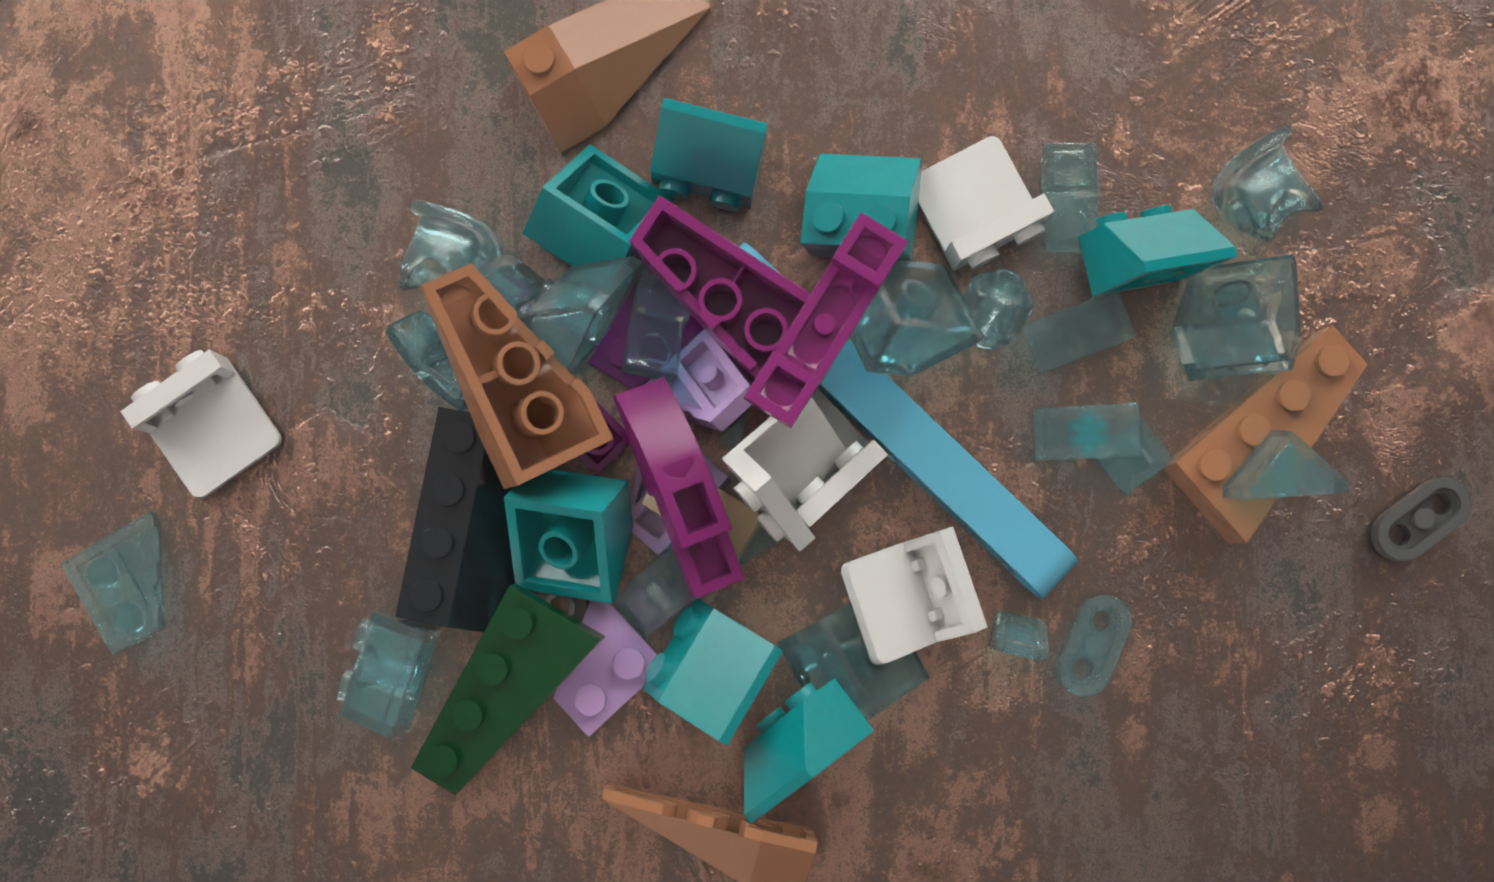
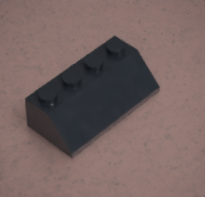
M438 407L395 617L484 633L508 587L515 583L504 497L513 487L503 488L469 412Z

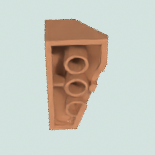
M604 0L544 27L503 52L511 71L563 155L606 130L617 118V113L635 93H639L649 81L650 75L668 55L674 53L710 12L711 8L706 0Z
M608 783L604 788L602 797L604 801L738 882H807L818 844L813 828L760 817L750 824L745 818L744 813L611 783Z

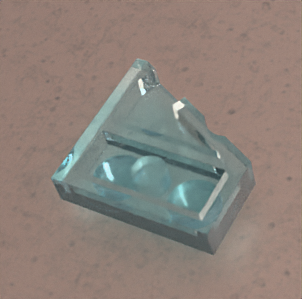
M147 512L60 563L112 655L121 654L165 628L160 518L156 512Z

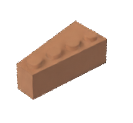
M1333 325L1313 333L1161 468L1229 545L1248 543L1368 364Z

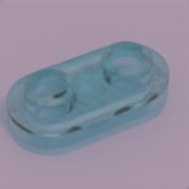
M1095 595L1087 598L1079 606L1055 663L1056 678L1059 684L1069 693L1084 697L1093 696L1107 686L1132 624L1130 611L1120 599L1110 595ZM1099 611L1105 612L1109 617V625L1103 631L1097 630L1093 625V617ZM1080 659H1084L1089 665V673L1083 679L1076 678L1072 670L1074 663Z

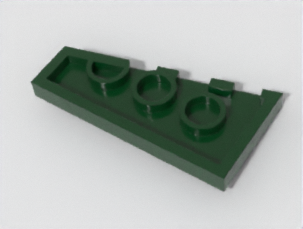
M518 584L510 585L413 762L411 769L452 794H458L606 636Z

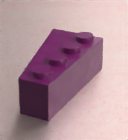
M660 195L629 240L636 256L753 382L811 294Z

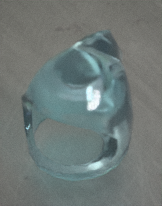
M1284 125L1270 132L1240 151L1221 168L1212 182V203L1220 216L1236 229L1255 239L1266 242L1274 240L1283 220L1298 211L1318 213L1324 209L1322 201L1296 168L1286 151L1285 140L1293 133V129L1289 125Z
M414 200L410 204V211L418 215L420 219L401 265L398 279L400 290L406 291L420 288L421 284L470 263L488 281L494 276L502 262L503 250L498 234L484 221L467 213L434 203Z

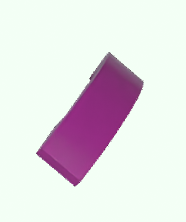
M861 212L832 257L824 274L775 351L773 350L743 399L789 428H792L874 299L908 241Z

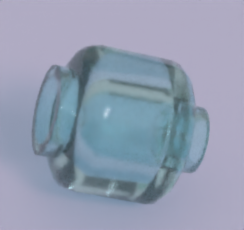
M998 269L996 272L979 273L971 280L956 312L957 321L962 328V334L968 341L978 347L991 350L997 349L999 346L1003 347L1013 344L1016 341L1034 306L1032 296L1024 287L1025 282L1018 274L1010 270Z

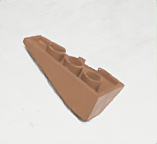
M472 263L420 285L481 442L504 489L518 486L613 440L591 390L578 376L574 377L553 355L555 352L543 339L539 340L516 315V310Z

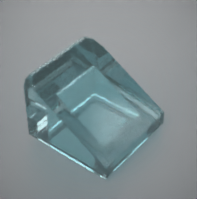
M1138 418L1110 440L1104 450L1100 448L1098 454L1093 455V457L1126 496L1166 467L1172 455L1141 418Z
M998 610L994 614L988 646H990L991 650L1044 661V659H1048L1049 655L1047 625L1042 619Z

